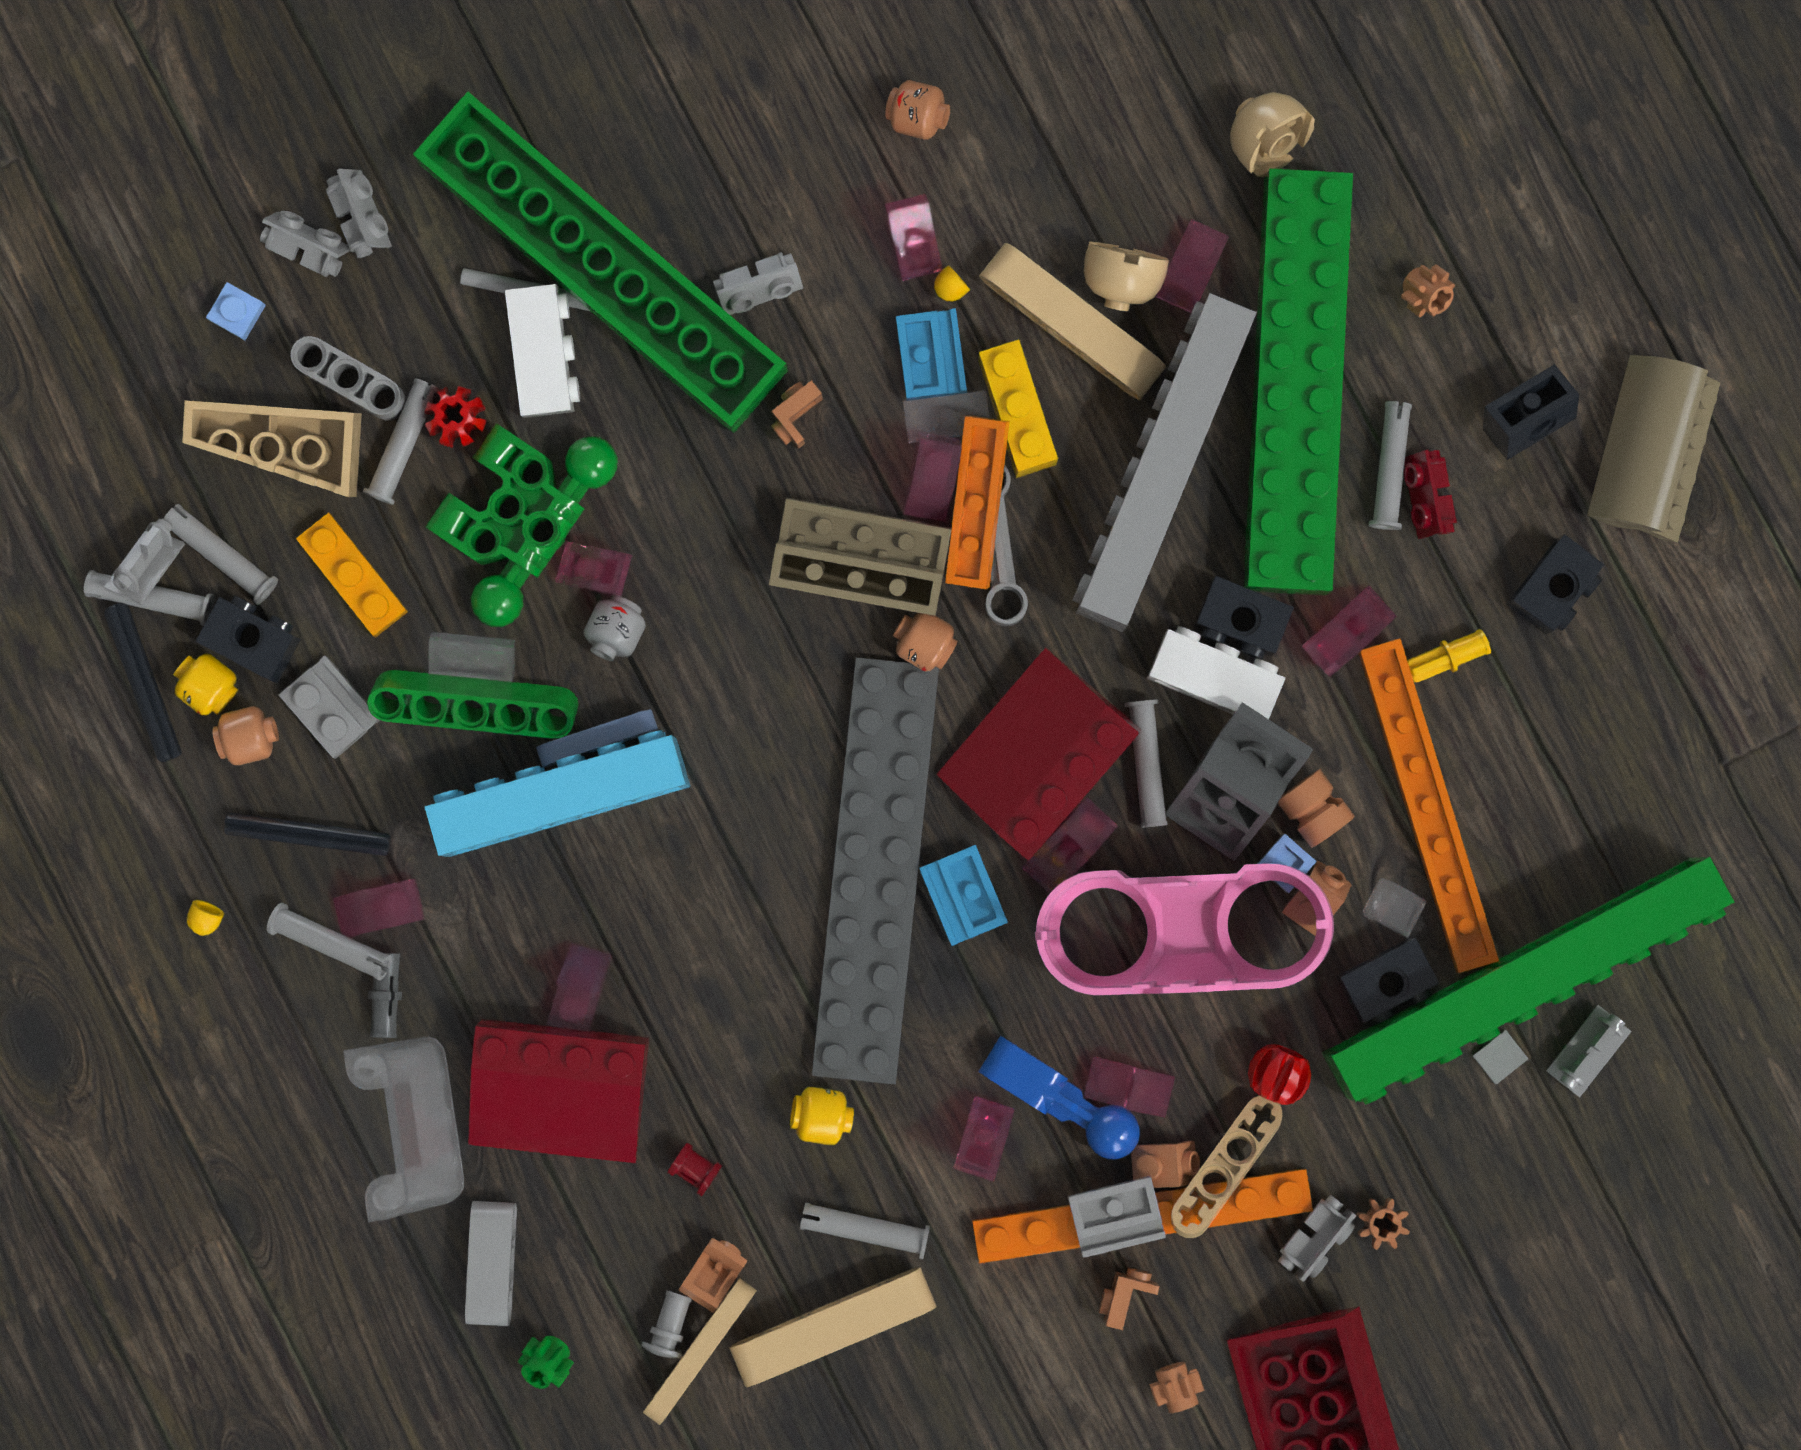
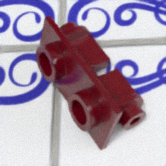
M1424 450L1405 457L1404 480L1409 489L1412 505L1411 518L1416 527L1418 539L1436 534L1454 533V524H1457L1452 495L1438 496L1437 489L1450 487L1445 457H1441L1440 450Z

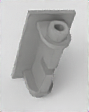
M338 169V175L327 180L329 187L326 188V193L337 217L341 218L349 213L352 216V219L340 225L350 252H355L357 258H362L373 253L371 247H392L387 235V223L383 216L378 213L372 198L373 190L369 180L363 175L361 170Z
M289 211L276 212L263 219L262 223L271 226V228L266 226L260 236V241L265 243L266 249L294 260L299 248L305 251L300 265L325 277L329 274L334 277L338 275L342 267V261L337 260V258L350 251L349 246L341 242V237L338 234L327 229L320 228L316 230L303 224L304 219Z
M780 252L777 255L755 262L759 275L751 277L747 265L724 274H719L720 279L713 281L723 310L729 315L743 313L756 305L775 298H785L793 292L803 289L798 268L792 254L783 256V253Z
M158 519L156 522H151L120 566L114 571L104 586V590L141 606L185 543L171 537L170 531L172 527L167 521Z
M1597 1005L1546 1071L1578 1097H1581L1631 1033V1030L1624 1026L1625 1023L1616 1015H1610Z
M1329 1195L1325 1201L1321 1198L1304 1221L1315 1231L1314 1235L1309 1238L1300 1229H1297L1280 1250L1282 1256L1278 1259V1262L1289 1271H1292L1297 1265L1299 1269L1295 1275L1303 1282L1308 1276L1315 1278L1328 1262V1258L1325 1256L1335 1242L1341 1245L1355 1227L1352 1221L1356 1215L1349 1209H1346L1343 1214L1339 1213L1343 1204L1332 1195Z

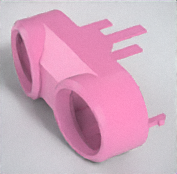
M1245 864L1238 873L1143 878H1131L1121 870L1091 871L1070 877L1049 894L1042 905L1037 919L1035 940H1037L1040 956L1049 972L1063 985L1084 994H1164L1274 989L1290 986L1303 980L1322 963L1332 943L1334 919L1329 900L1321 887L1304 872L1287 865ZM1264 881H1280L1296 887L1309 899L1316 914L1317 932L1312 947L1300 961L1283 969H1263L1248 963L1237 953L1228 933V917L1234 901L1248 887ZM1110 888L1125 893L1139 905L1146 919L1148 936L1142 955L1133 966L1116 975L1096 976L1080 970L1066 956L1061 944L1060 924L1066 908L1076 897L1092 889Z

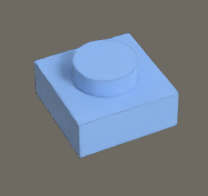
M226 282L206 318L245 341L266 305Z
M1282 834L1257 864L1287 865L1306 874L1317 861L1286 834ZM1274 881L1286 893H1289L1294 888V886L1288 883Z

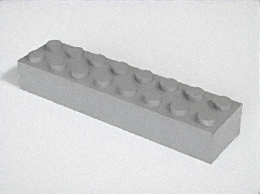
M1209 293L1204 304L1196 302L1184 329L1185 333L1191 335L1187 343L1180 340L1168 368L1169 371L1175 373L1173 380L1164 379L1152 409L1159 411L1156 420L1148 418L1136 447L1143 449L1140 459L1132 456L1120 485L1127 488L1125 496L1122 498L1116 495L1104 524L1111 526L1108 537L1100 534L1088 561L1096 565L1091 576L1084 573L1072 600L1079 603L1076 614L1120 632H1123L1128 626L1257 312Z

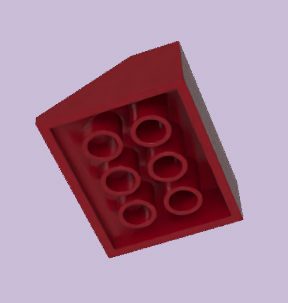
M1045 648L937 775L1001 838L1029 861L1139 735L1141 729L1049 649Z
M482 1019L475 1026L471 1064L468 1145L636 1163L650 1037Z
M1359 1306L1314 1315L1227 1340L1257 1450H1399Z

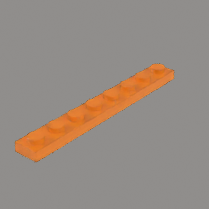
M1401 639L1358 651L1456 973L1498 962L1499 958Z
M1301 1168L1244 1177L1208 1228L1312 1212L1313 1207L1307 1170ZM1225 1180L1202 1185L1208 1193L1220 1194L1226 1189L1227 1182ZM1187 1186L1155 1191L1165 1234L1177 1233L1171 1224V1213L1175 1203ZM1195 1191L1191 1196L1198 1198L1196 1205L1190 1212H1186L1183 1209L1180 1211L1183 1215L1182 1225L1186 1227L1190 1223L1197 1225L1201 1223L1197 1217L1204 1203L1209 1209L1214 1207V1205L1204 1202ZM1070 1205L972 1220L979 1263L1080 1248Z

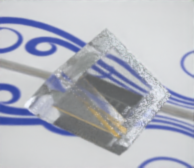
M1381 878L1363 910V915L1408 938L1427 901L1402 886Z

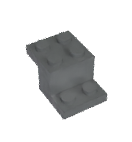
M1242 702L1206 750L1190 779L1173 800L1165 814L1235 861L1270 817L1286 787L1308 760L1313 749Z

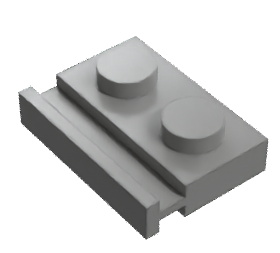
M325 655L316 665L309 668L279 694L281 699L334 759L338 758L361 738L367 730L380 721L370 713L366 700Z
M1151 1176L1068 1196L1083 1258L1166 1238Z

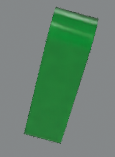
M387 670L381 673L376 679L367 701L370 713L378 720L385 722L552 739L562 738L571 731L579 706L575 694L564 687L400 670ZM382 692H391L396 695L398 700L388 699ZM423 696L435 697L440 704L429 703ZM465 701H476L482 708H472ZM507 705H518L524 712H513ZM549 709H559L566 716H554L549 712Z

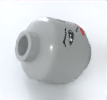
M612 596L610 600L599 601L584 629L585 638L592 644L591 652L608 661H613L615 656H630L634 652L646 627L645 620L640 615L642 612L641 608L635 603L619 596Z

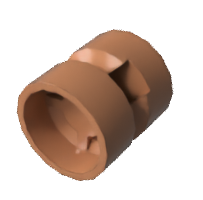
M1318 769L1284 793L1278 801V805L1289 819H1297L1300 822L1297 831L1310 848L1326 840L1355 817L1342 798L1332 797L1331 794L1334 787L1321 769Z

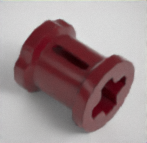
M687 1142L667 1173L671 1176L678 1175L697 1188V1194L702 1197L723 1165L719 1162L713 1164L695 1152L693 1145Z

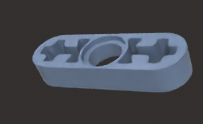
M652 709L547 742L537 746L536 749L542 768L556 765V760L576 754L583 756L597 751L600 747L618 742L623 743L638 738L641 735L657 731L658 727Z

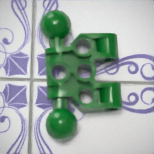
M497 423L491 429L472 458L500 476L503 480L502 487L490 496L487 509L482 512L474 510L451 493H448L425 526L481 565L510 559L500 575H491L483 578L474 587L471 595V608L475 617L481 623L490 627H504L511 624L520 615L523 608L521 587L530 574L538 578L556 550L564 544L567 534L585 509L578 503L588 489L604 486L614 477L617 470L618 457L614 447L607 440L597 436H586L572 444L565 457V468L568 475L557 490L551 460ZM533 464L542 465V478L534 484H527L524 479L526 469ZM509 499H518V513L510 519H504L501 515L503 503ZM542 522H552L554 527L552 537L545 542H538L535 538L537 526ZM486 533H493L496 538L494 548L488 553H480L477 548L479 538Z

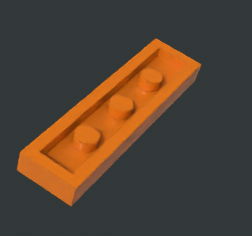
M965 416L945 581L947 584L980 589L990 588L1010 421Z

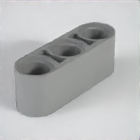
M313 336L303 337L293 345L291 361L307 378L379 419L388 421L400 416L406 402V396L403 390L391 379L319 338ZM311 349H321V362L313 368L305 367L303 360L305 354ZM348 369L357 370L359 374L357 383L351 388H342L339 383L341 374ZM387 389L393 390L395 393L394 403L386 409L377 408L375 399L379 392Z
M472 1202L465 1302L466 1324L510 1325L517 1222L516 1203Z

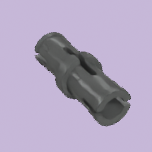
M384 953L392 956V962L389 969L381 966V970L387 972L386 976L382 980H377L373 977L372 990H368V999H372L369 1037L397 1038L398 1000H402V991H398L401 954Z

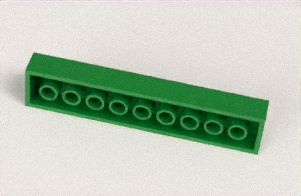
M467 92L413 153L421 167L733 434L788 372L787 364L470 92Z
M1269 168L1264 178L1243 587L1255 592L1328 595L1333 591L1353 173Z
M1711 857L1689 858L1503 956L1498 962L1484 966L1433 993L1432 996L1422 1002L1395 1013L1391 1018L1371 1026L1321 1053L1344 1097L1354 1102L1363 1101L1365 1105L1385 1096L1387 1094L1385 1087L1391 1083L1401 1081L1402 1085L1424 1075L1425 1072L1422 1067L1427 1064L1439 1062L1442 1065L1463 1054L1460 1048L1469 1042H1476L1477 1045H1480L1495 1038L1500 1034L1499 1026L1512 1022L1518 1025L1533 1018L1538 1014L1535 1007L1550 1002L1553 1005L1559 1004L1576 994L1573 987L1581 983L1589 982L1590 985L1599 983L1614 974L1611 967L1626 962L1628 965L1637 963L1651 955L1649 947L1662 943L1670 945L1689 934L1686 929L1687 927L1700 923L1705 926L1724 917L1726 912L1723 908L1734 903V900Z

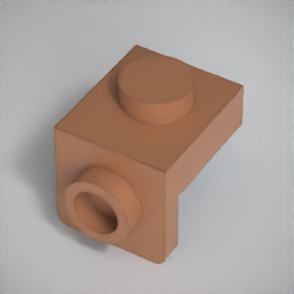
M812 380L805 386L801 382L794 384L781 395L784 402L772 410L776 422L771 427L785 445L792 441L798 449L805 444V441L792 423L823 400L822 393Z
M1317 861L1308 876L1324 891L1334 915L1344 903L1351 883L1346 880L1344 874L1337 868L1326 866L1322 862ZM1298 889L1287 902L1282 913L1316 936L1317 919L1314 908L1309 899Z
M1194 1141L1137 1144L1131 1152L1133 1180L1151 1176L1154 1188L1189 1185L1200 1170V1158L1195 1150Z
M711 1238L678 1291L714 1313L747 1263V1260L741 1256L740 1250L733 1244Z
M1129 1267L1126 1274L1116 1272L1112 1289H1104L1099 1306V1313L1105 1315L1104 1323L1106 1326L1123 1330L1133 1289L1158 1295L1160 1286L1157 1282L1151 1281V1273Z

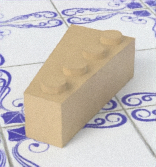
M185 400L182 443L275 472L346 497H357L362 413Z

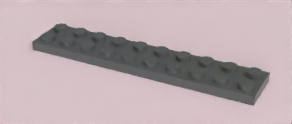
M856 657L812 1076L896 1085L939 673L937 667L925 672L910 663Z

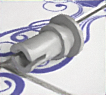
M666 1290V1297L656 1327H651L650 1333H653L651 1344L642 1342L641 1346L658 1356L681 1358L682 1354L675 1352L677 1342H682L683 1340L680 1332L692 1299Z

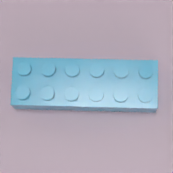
M659 730L639 736L640 744L626 748L625 744L618 742L598 748L599 756L585 759V756L576 754L556 760L558 768L545 771L544 767L535 766L515 772L517 780L505 783L504 779L493 778L474 784L476 792L464 795V791L458 792L457 789L433 796L435 804L425 806L438 856L452 857L689 788L691 786L678 741L674 736H666L665 732Z

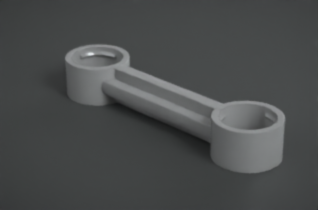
M1004 465L1003 474L1005 479L1003 489L1001 490L991 572L992 589L987 595L985 609L987 615L994 623L1001 626H1011L1018 623L1024 617L1028 600L1023 589L1016 585L1004 498L1009 490L1011 476L1008 468ZM1001 589L1015 592L1022 603L1020 612L1015 617L1009 618V620L998 618L990 607L992 606L991 602L994 594Z

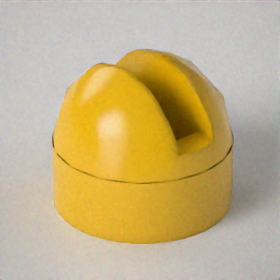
M949 265L935 279V292L938 297L945 301L959 300L970 291L967 284Z
M194 900L188 911L186 921L194 933L200 936L209 935L219 927L224 912L211 903Z

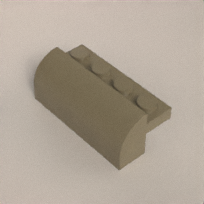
M1630 355L1587 516L1612 527L1636 529L1663 541L1678 543L1720 382L1707 376L1708 370L1668 358Z
M787 497L779 540L775 547L769 585L935 616L952 528Z

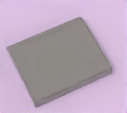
M1506 1030L1473 1055L1474 1059L1495 1085L1528 1060V1057Z

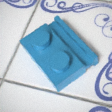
M956 308L947 311H931L896 316L907 401L948 396V394L967 393Z
M976 845L919 868L951 946L1008 923Z

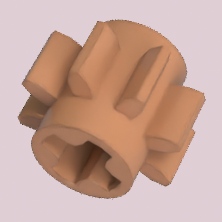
M1437 264L1431 270L1421 265L1413 269L1406 276L1403 282L1404 293L1401 295V298L1408 302L1407 308L1421 318L1425 312L1434 317L1436 314L1444 312L1450 306L1454 296L1452 289L1455 287V284L1448 279L1449 273Z
M1390 1197L1386 1199L1384 1206H1379L1374 1199L1370 1198L1369 1205L1371 1209L1366 1214L1363 1212H1357L1356 1214L1360 1219L1364 1220L1365 1227L1357 1232L1360 1237L1373 1235L1371 1245L1376 1250H1378L1382 1241H1387L1394 1249L1397 1248L1395 1238L1400 1233L1409 1235L1410 1232L1402 1226L1401 1219L1407 1217L1408 1212L1406 1210L1392 1211L1394 1199ZM1385 1213H1387V1219L1392 1222V1226L1390 1229L1383 1228L1379 1234V1228L1373 1225L1375 1218L1383 1219Z
M1178 1362L1155 1371L1158 1382L1149 1385L1157 1406L1166 1404L1169 1413H1176L1199 1404L1196 1393L1204 1391V1387L1197 1369L1188 1371L1185 1362Z

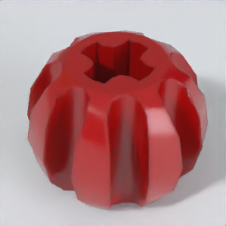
M462 386L457 387V391L453 396H450L448 387L437 391L436 393L441 398L439 403L432 404L428 401L424 411L427 415H435L433 420L425 423L430 436H435L442 432L439 444L450 448L453 447L454 441L458 437L461 438L463 447L474 442L470 437V432L474 429L483 432L487 421L476 418L478 413L486 409L481 398L476 397L468 401L471 389ZM449 411L459 412L463 420L459 424L453 420L451 421L447 416Z
M1278 1044L1266 1045L1258 1050L1250 1061L1248 1070L1249 1083L1253 1091L1259 1096L1281 1105L1294 1104L1300 1100L1308 1090L1312 1076L1309 1062L1303 1055Z

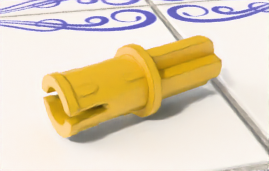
M1478 629L1476 632L1450 643H1447L1445 640L1441 641L1440 647L1407 660L1413 681L1420 682L1449 669L1455 672L1458 670L1459 665L1490 654L1491 648L1483 630Z

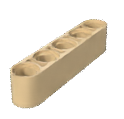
M1004 243L979 275L980 279L994 292L1133 398L1141 400L1165 370L1166 365L1156 355L1012 245Z
M917 1267L731 1345L729 1349L745 1387H750L921 1316L937 1306L921 1267Z

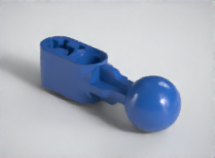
M1002 1036L999 1037L978 1071L1045 1115L1048 1113L1061 1122L1071 1120L1085 1129L1086 1139L1090 1148L1103 1158H1123L1129 1155L1138 1144L1140 1137L1139 1124L1135 1116L1128 1109L1118 1105L1096 1107L1083 1098L1082 1090L1067 1081V1077Z

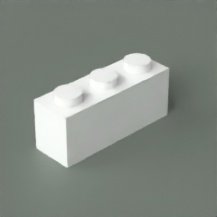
M555 284L505 290L520 415L527 418L574 412L573 402H580V392L577 377H570L568 361L575 360L572 335L565 336L563 319L570 318L567 294H560L559 287Z
M1178 626L1176 632L1169 629L1165 632L1146 679L1230 714H1234L1243 702L1269 719L1285 681V677L1277 674L1279 669L1277 666L1257 658L1253 664L1239 659L1240 651L1217 642L1215 648L1199 642L1200 634L1184 627Z

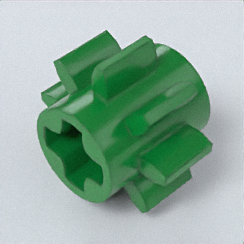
M546 1336L541 1342L532 1337L521 1351L523 1354L518 1360V1363L523 1366L521 1369L523 1378L530 1385L539 1389L547 1388L551 1382L559 1388L569 1375V1369L574 1364L572 1360L568 1359L570 1356L568 1346L554 1336Z

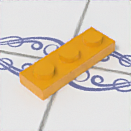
M327 513L296 538L372 636L377 637L408 612L330 513Z

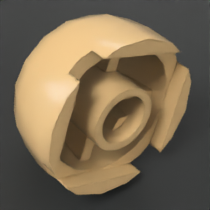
M1271 92L1255 98H1248L1236 111V117L1230 132L1232 150L1251 174L1253 172L1257 177H1264L1269 168L1281 169L1293 159L1287 153L1297 143L1302 148L1306 145L1314 130L1315 119L1300 102L1289 95Z
M1090 241L1084 260V275L1086 283L1092 292L1106 298L1105 307L1129 311L1130 304H1144L1153 299L1160 291L1168 270V258L1142 250L1134 249L1133 251L1118 248L1119 245Z

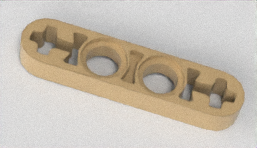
M1261 1096L1254 1097L1247 1103L1175 1203L1171 1213V1224L1180 1236L1195 1238L1207 1230L1278 1131L1282 1121L1280 1104ZM1267 1107L1271 1110L1270 1119L1273 1122L1270 1124L1264 1121L1256 1131V1136L1261 1137L1262 1140L1258 1142L1252 1133L1249 1132L1256 1118L1253 1110L1263 1111ZM1244 1124L1248 1131L1241 1129L1240 1126ZM1242 1139L1250 1145L1251 1154L1245 1160H1234L1227 1153V1145L1232 1140ZM1209 1173H1219L1226 1179L1227 1187L1220 1194H1210L1202 1185L1203 1178ZM1195 1191L1204 1202L1212 1204L1214 1207L1209 1209L1204 1203L1197 1217L1201 1223L1199 1225L1190 1223L1186 1227L1182 1225L1183 1215L1180 1211L1183 1209L1186 1212H1190L1198 1199L1191 1196Z
M741 1278L737 1280L643 1411L646 1416L659 1425L664 1421L757 1291Z

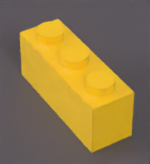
M1015 340L979 352L978 362L998 420L1010 421L1007 451L1016 478L1055 466L1058 457L1020 341Z

